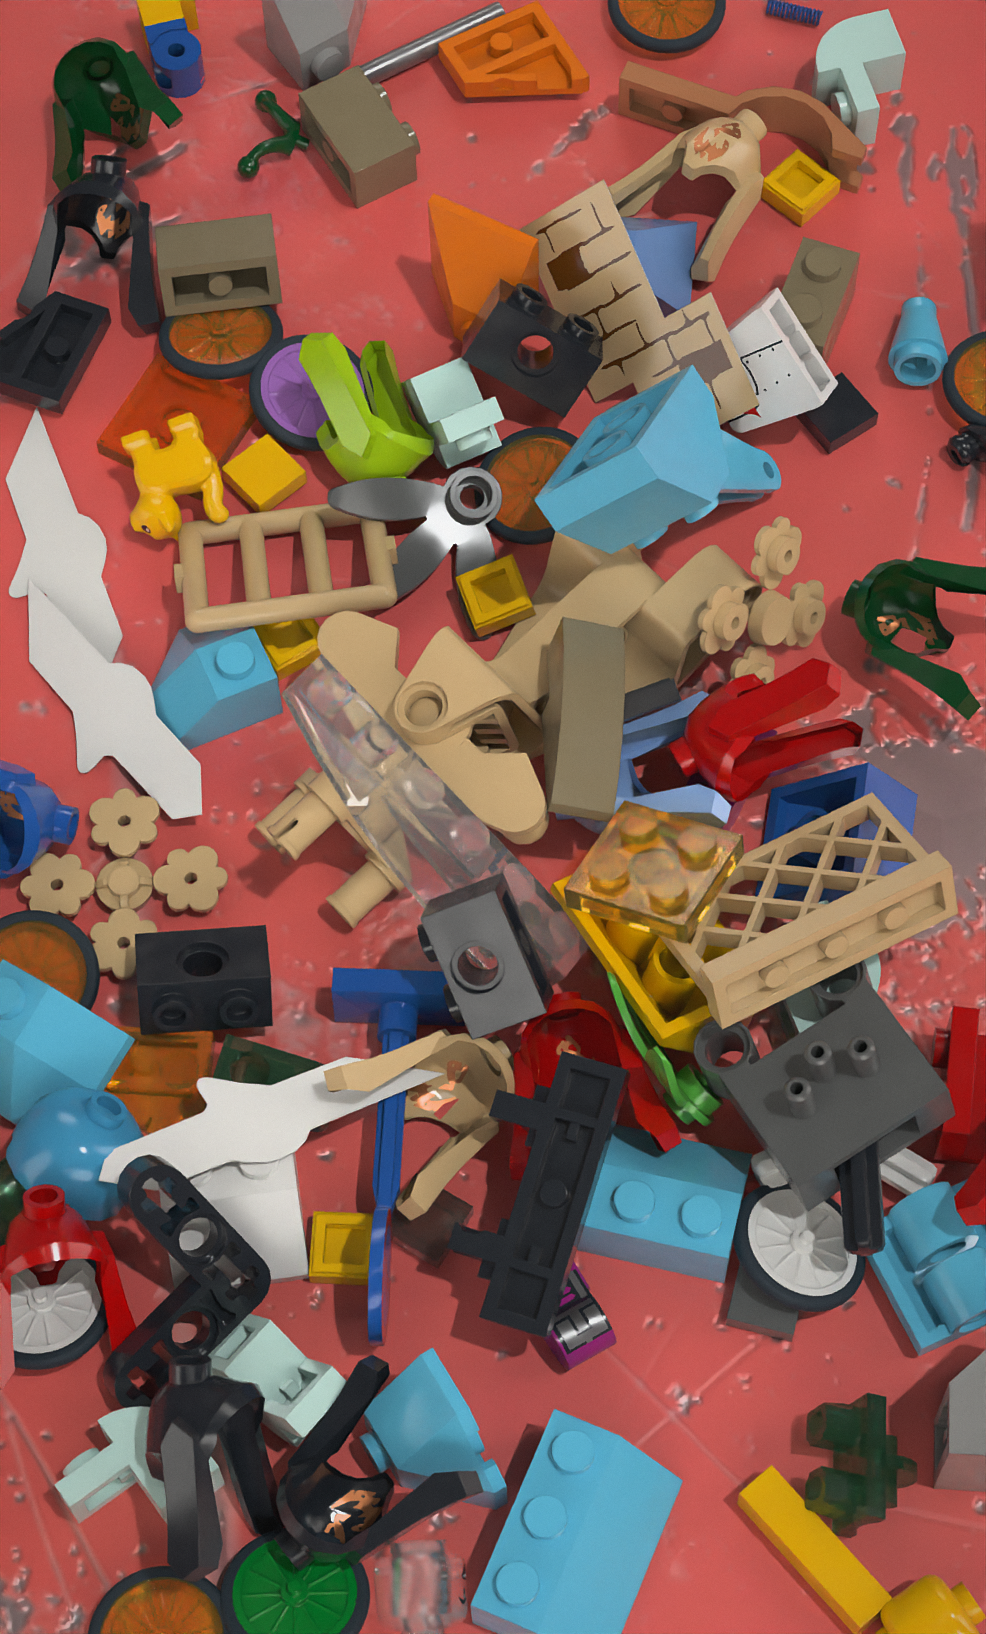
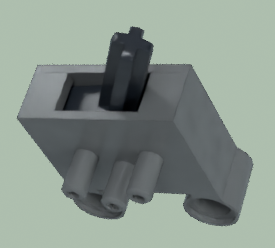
M863 960L810 986L814 1002L823 1019L763 1058L759 1056L749 1029L741 1022H737L722 1030L715 1020L707 1023L698 1032L694 1040L693 1053L709 1089L717 1096L731 1101L805 1209L810 1211L840 1191L844 1249L848 1254L873 1256L874 1253L883 1251L886 1244L880 1164L956 1114L949 1089L873 989L866 964ZM840 979L856 981L848 991L833 994L827 992L828 987ZM738 1051L743 1053L741 1059L734 1065L729 1067L715 1066L717 1059L727 1052Z

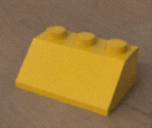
M656 837L554 882L550 888L551 893L606 971L615 975L621 992L658 1045L693 1053L694 1040L698 1032L707 1023L715 1019L709 1012L706 996L645 919L641 903L690 880L660 838ZM685 908L668 916V918L676 923L699 925L705 910ZM717 919L714 927L724 928L719 919ZM707 945L701 960L707 963L735 948ZM754 1014L739 1022L748 1027Z

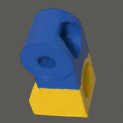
M136 0L142 33L158 87L167 96L174 98H186L196 94L205 82V71L201 44L194 35L188 32L199 29L195 0Z

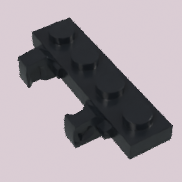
M562 1051L551 1088L537 1085L533 1099L497 1089L489 1117L498 1123L507 1121L516 1124L527 1131L528 1135L525 1146L530 1148L531 1152L510 1219L501 1218L497 1234L486 1230L478 1231L455 1221L447 1249L453 1250L454 1253L482 1261L477 1277L488 1280L490 1283L479 1315L480 1318L548 1340L550 1339L631 1074L628 1070Z

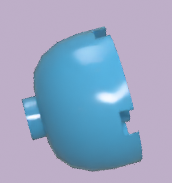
M65 1087L40 1097L26 1112L13 1130L12 1140L6 1148V1159L14 1177L26 1190L42 1184L58 1186L65 1193V1203L77 1210L84 1220L102 1221L117 1215L123 1207L118 1198L117 1184L99 1181L104 1159L115 1148L142 1138L144 1135L134 1116L115 1095L89 1088Z

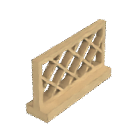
M873 792L641 903L645 919L706 996L709 1012L722 1030L958 914L952 865L938 850L928 854ZM869 819L878 828L875 840L843 837L846 830ZM801 852L822 854L817 868L786 865L788 858ZM836 855L867 858L862 873L831 870ZM881 860L909 863L886 876L876 875ZM745 879L763 881L758 897L730 894L728 892L732 885ZM778 883L808 886L809 889L804 902L774 899L773 896ZM824 888L853 891L828 904H818ZM685 908L705 910L699 925L672 922L668 916ZM720 911L750 915L745 930L714 927ZM765 917L793 920L769 933L760 932ZM707 945L735 948L707 963L701 960Z

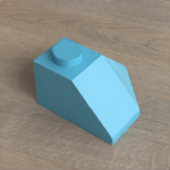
M253 626L205 633H193L187 627L178 630L151 686L157 717L187 750L283 713L278 677Z
M2 959L0 962V1115L17 1125L40 1097L65 1087H79L104 1091L135 1039L55 988Z
M432 1347L420 1354L372 1400L363 1414L368 1432L359 1437L360 1442L378 1473L390 1468L401 1487L413 1490L433 1473L477 1471L484 1492L462 1502L497 1510L508 1503L507 1485L495 1461L491 1458L485 1462L480 1453L485 1451L483 1442L477 1432L480 1429L469 1406Z

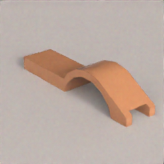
M628 61L619 77L618 114L680 134L708 119L719 117L734 118L741 110L749 109L762 119L767 132H782L804 140L818 151L827 167V171L841 180V189L855 194L858 193L863 176L857 171V165H862L867 147L823 102L800 90L776 86L747 90L738 96H733Z

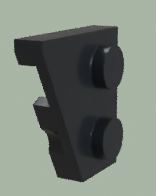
M54 291L33 306L29 315L22 319L14 320L1 329L0 394L63 414L111 324L109 308Z

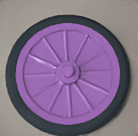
M309 334L291 336L270 346L253 368L249 382L251 406L260 424L275 439L296 449L323 451L319 445L316 431L325 420H330L309 376L299 361L302 340ZM343 345L346 348L372 413L361 373L360 358L351 349ZM368 372V376H369V380H370V384H371V388H372V392H373V396H374V390H373L372 379H371L370 374H369V372Z

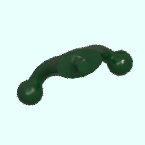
M262 90L257 93L255 105L261 112L269 113L284 133L283 136L270 138L259 143L238 161L237 170L239 174L249 179L258 174L260 169L258 159L270 153H282L290 156L295 146L306 150L310 139L299 135L300 122L295 120L277 104L275 94L269 90Z

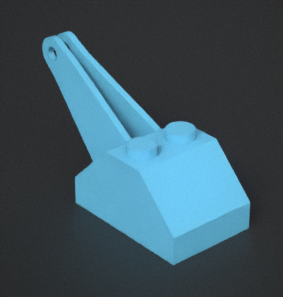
M690 365L594 417L534 501L556 532L613 554L632 543L637 549L644 548L659 539L668 530V525L684 518L687 523H693L710 513L718 504L754 502L762 498L764 493H772L781 487V475L775 461L768 453L720 429L714 397L694 366Z

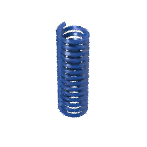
M768 0L766 14L772 15L773 13L774 16L777 14L778 17L781 14L782 18L785 14V19L788 18L790 11L789 20L792 19L794 11L793 21L797 15L798 22L801 15V23L803 20L804 23H807L809 16L808 24H811L813 17L812 25L816 21V26L819 25L823 13L819 9L816 11L815 8L812 10V8L801 7L800 5L797 6L788 2L785 3V1L781 2V0Z

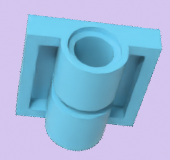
M967 1180L951 1186L949 1182L934 1183L917 1190L899 1201L890 1210L889 1214L884 1217L886 1244L883 1251L874 1253L873 1256H866L918 1356L986 1326V1224L966 1226L956 1210L954 1196Z

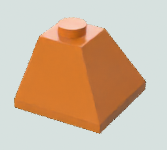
M435 193L432 194L428 200L432 274L453 335L463 343L465 332L500 278L513 286L522 283L539 292V239Z

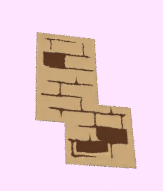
M604 179L520 229L521 232L539 239V275L554 310L566 317L569 313H574L585 318L597 328L599 336L603 338V361L587 384L595 403L631 383H634L639 394L693 365L714 397L719 425L760 405L711 292L664 318Z

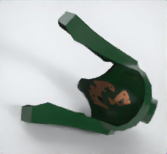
M95 37L74 45L57 63L52 81L54 98L56 100L52 105L55 131V157L52 179L61 192L84 174V130L125 143L137 150L147 143L152 112L160 117L168 129L176 127L183 121V114L171 99L156 86L134 51L126 53L115 41ZM111 118L120 126L122 138L112 135Z
M915 557L911 561L894 559L878 564L864 577L863 581L855 579L845 595L841 613L855 619L860 635L867 641L865 653L927 687L964 718L969 720L981 706L969 690L962 676L920 657L936 653H946L954 640L953 634L944 628L938 618L936 587L942 588L946 592L986 595V567L966 566ZM902 628L912 630L926 637L924 651L917 654L906 652L891 643V640Z

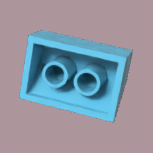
M615 1124L577 1250L725 1283L735 1227L743 1200L752 1154L681 1139V1144L667 1152L658 1150L649 1131Z
M554 1409L471 1602L472 1623L497 1634H622L683 1480L620 1435Z

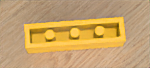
M772 1465L739 1493L737 1505L853 1634H861L880 1617V1612L884 1605L893 1598Z

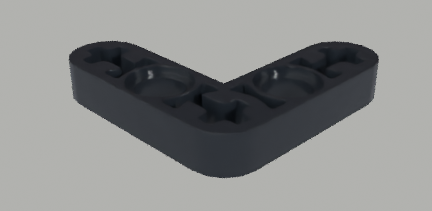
M148 1154L135 1158L123 1169L117 1184L118 1198L129 1213L189 1275L111 1353L105 1363L103 1370L104 1385L119 1404L125 1408L151 1407L154 1396L169 1380V1361L166 1363L152 1349L157 1342L173 1356L172 1358L183 1355L208 1356L262 1302L271 1284L270 1269L265 1261L193 1184L168 1161L160 1156ZM150 1178L158 1182L159 1188L176 1204L167 1213L148 1198L145 1190L142 1188L144 1183ZM207 1218L210 1223V1232L204 1244L197 1249L182 1250L179 1237L183 1227L192 1219ZM222 1255L241 1270L246 1280L240 1287L235 1288L231 1285L229 1278L214 1265ZM186 1312H200L203 1323L196 1337L184 1343L174 1342L172 1339V1329L176 1320ZM136 1366L143 1370L148 1377L147 1381L140 1387L132 1383L127 1376Z

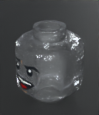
M446 1539L395 1541L390 1544V1553L382 1555L375 1561L373 1566L375 1617L381 1627L387 1630L401 1631V1634H444V1628L457 1626L466 1619L468 1604L465 1561L459 1553L447 1550Z

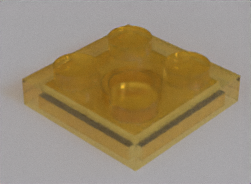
M624 800L565 885L566 907L686 944L744 855L743 835Z

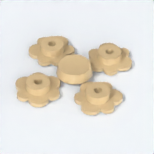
M777 517L772 527L764 526L756 535L754 550L757 555L752 560L751 571L754 575L759 576L761 586L769 590L757 598L750 612L748 607L742 603L744 600V590L741 587L731 586L729 588L719 584L711 590L707 600V608L703 609L698 617V627L700 630H703L700 636V648L708 654H715L719 649L729 651L733 647L735 640L744 632L748 622V634L753 644L746 649L743 658L739 657L732 663L730 669L732 679L730 681L753 673L765 684L773 681L775 661L772 657L767 656L764 645L774 646L782 642L788 646L796 644L801 647H807L824 623L826 608L822 602L824 586L820 581L810 580L806 584L796 583L790 591V599L772 590L779 585L783 575H789L793 571L800 556L802 534L798 527L790 525L788 518Z
M123 788L115 792L113 799L100 798L96 800L89 810L90 819L95 825L91 831L94 843L99 846L109 845L111 852L115 856L120 857V859H116L104 866L95 882L93 875L89 871L82 869L78 856L66 854L59 859L54 854L44 853L30 865L31 875L21 881L20 889L22 894L30 899L29 906L31 910L47 911L54 914H59L60 912L66 917H72L81 910L80 900L89 898L96 888L101 901L114 912L109 916L108 923L98 922L91 928L90 936L94 942L92 946L98 958L100 971L112 970L117 978L124 980L132 977L136 971L135 934L158 932L154 922L150 920L140 921L136 911L142 909L148 903L153 885L159 894L167 896L168 905L172 910L180 912L190 906L194 911L203 913L212 910L217 905L219 900L218 890L227 885L228 875L225 869L218 867L217 853L208 846H197L189 853L183 849L171 851L167 857L168 865L157 869L154 876H152L151 871L144 863L128 858L137 853L141 843L149 844L157 838L158 831L154 823L159 818L160 808L154 798L149 796H139L136 798L132 790ZM123 824H129L128 826L122 827ZM191 880H195V881H196V882L193 883V884H188V882L191 881ZM57 887H62L60 890H54ZM123 945H129L125 949L120 948Z

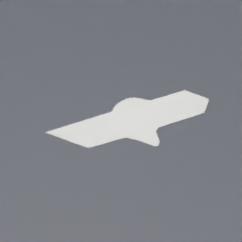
M36 407L5 479L26 537L19 566L9 587V595L13 598L28 595L29 577L109 663H112L123 634L101 577L107 554L106 538L98 524L91 518L78 513L42 418Z
M28 577L29 662L73 711L76 731L77 768L79 772L87 773L104 756H114L172 819L202 815L201 764L157 717L152 688L146 677L133 666L124 663H109Z
M346 1056L273 1085L239 1083L203 1077L198 1079L196 1087L207 1103L204 1112L115 1148L104 1159L99 1181L118 1184L119 1176L126 1165L135 1158L148 1154L162 1157L178 1169L186 1178L230 1161L267 1163L281 1160L297 1151L303 1145L311 1129L445 1073L408 1068L370 1092L344 1089L335 1093L329 1092L323 1071L364 1060ZM152 1178L147 1180L142 1186L143 1189L160 1190L158 1182Z

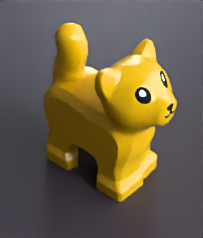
M192 412L167 420L168 429L174 440L166 448L160 449L157 438H150L147 430H140L120 438L124 450L132 457L135 482L140 492L139 500L133 511L129 514L131 526L136 532L146 533L156 540L174 538L178 541V532L182 526V514L174 498L179 495L202 491L204 510L210 520L215 523H224L229 517V511L223 505V483L217 460L211 450L205 445L204 433L198 418Z

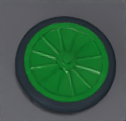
M285 1528L274 1534L275 1530L255 1538L244 1546L229 1564L220 1590L221 1614L229 1634H359L365 1623L370 1605V1586L362 1563L354 1566L346 1558L334 1563H320L315 1559L306 1568L299 1571L274 1539ZM319 1532L316 1534V1537L325 1542L342 1544L335 1536L329 1533Z

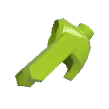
M310 333L302 340L299 361L309 376L330 420H325L316 431V436L320 447L336 471L349 483L371 478L407 479L406 477L413 473L435 451L434 437L427 434L424 428L412 419L398 375L394 353L385 340L369 341L362 350L360 368L373 412L371 414L346 348L333 333ZM368 372H369L370 377H371V379H372L373 390H374V396H373V392H372V388H371V384H370Z

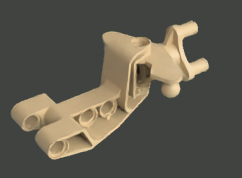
M555 531L545 573L531 598L536 615L515 624L493 660L484 661L449 626H446L434 635L407 678L398 671L400 641L398 628L358 612L347 610L337 612L328 617L321 625L317 636L318 648L359 747L346 758L347 763L337 772L327 773L323 770L321 773H316L311 768L305 771L293 783L296 789L262 821H258L254 826L281 855L287 852L295 861L335 821L357 840L368 852L365 854L368 861L339 889L325 898L333 909L352 928H355L358 922L393 889L401 892L416 878L405 824L408 825L418 814L480 823L501 832L505 838L516 844H532L541 839L546 832L549 823L546 797L530 759L544 754L542 713L550 698L547 650L562 617L624 629L625 693L666 678H670V680L674 678L675 684L679 688L710 655L703 652L700 648V636L703 630H700L698 627V617L701 611L707 608V600L711 590L719 584L729 588L731 586L741 587L744 590V600L742 603L748 607L750 612L751 607L762 594V586L717 545H710L702 549L665 582L641 560L640 551L643 548L637 549L633 543L613 554H609Z

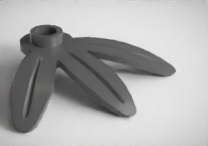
M465 467L459 469L447 479L444 486L432 482L405 478H371L344 484L328 492V504L333 509L354 517L374 521L426 519L396 548L398 564L393 565L398 594L397 599L410 593L425 581L440 565L453 545L457 547L455 577L496 561L493 543L486 524L496 517L501 508L502 490L497 479L490 472L482 468ZM467 488L477 490L482 497L481 506L476 509L465 507L460 499L461 492ZM456 581L460 607L471 633L477 639H489L493 632L479 637L476 633Z

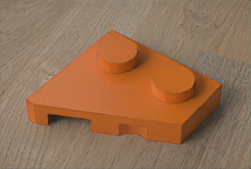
M538 0L438 43L439 59L464 97L582 94L589 91V74Z

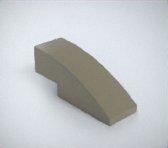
M562 617L547 650L550 698L542 713L547 811L610 823L615 809L623 738L625 703L624 629Z

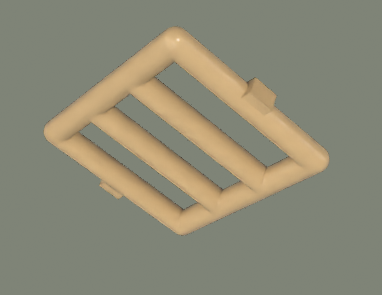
M328 503L229 516L224 523H215L210 519L183 523L178 532L180 564H173L177 593H183L185 625L193 633L332 616L337 612L346 610L362 612L390 608L396 603L398 598L393 565L398 564L394 535L387 536L385 521L354 517L333 509ZM361 524L371 585L333 590L324 528ZM300 532L308 593L271 598L264 536ZM240 540L246 602L209 606L203 544Z

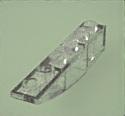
M322 654L317 657L281 695L331 784L387 865L424 909L430 899L504 873L551 986L565 978L588 949L589 945L559 902ZM475 946L465 950L466 954L481 969H492L498 966L495 955L484 947Z

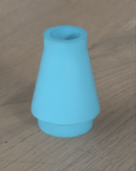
M913 297L906 300L901 307V318L890 348L888 363L894 371L896 378L902 383L911 386H924L933 383L939 378L944 365L948 362V355L937 320V307L935 303L925 297Z

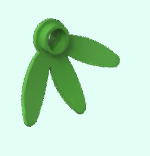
M607 972L610 988L622 1020L642 1057L666 1090L663 1093L666 1103L687 1125L695 1119L704 1126L711 1124L714 1121L712 1113L723 1105L722 1098L709 1089L703 1074L692 1064L688 1063L679 1072L676 1071L663 1046L658 1045L621 992L615 975Z

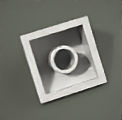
M295 1152L281 1160L267 1163L230 1161L187 1178L265 1261L270 1269L271 1284L309 1279V1263ZM160 1189L161 1208L167 1213L176 1204ZM207 1218L192 1219L183 1227L179 1237L182 1250L197 1249L204 1244L210 1232V1223ZM169 1254L175 1290L189 1274ZM224 1255L214 1263L229 1278L231 1285L235 1288L240 1287L246 1280L241 1270L226 1259Z

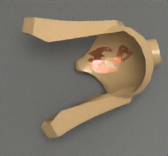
M749 109L741 110L734 118L719 117L708 119L696 127L681 132L647 162L608 187L620 217L635 215L680 167H682L681 173L690 180H694L704 174L714 173L724 176L732 184L736 192L725 203L691 267L692 279L707 282L715 281L731 244L761 199L764 176L761 174L759 142L767 135V128L762 119Z
M443 1029L382 1055L323 1071L328 1091L332 1093L344 1089L370 1092L410 1067L445 1073L407 1089L405 1120L415 1117L429 1118L443 1122L460 1132L456 1137H450L398 1197L396 1202L397 1209L410 1221L427 1212L437 1196L460 1168L499 1132V1123L489 1117L497 1089L515 1094V1082L512 1071L514 1070V1058L506 1044L497 1035H493L489 1039L479 1037L472 1040L470 1034L451 1035L446 1029ZM459 1099L440 1120L434 1115L443 1104Z

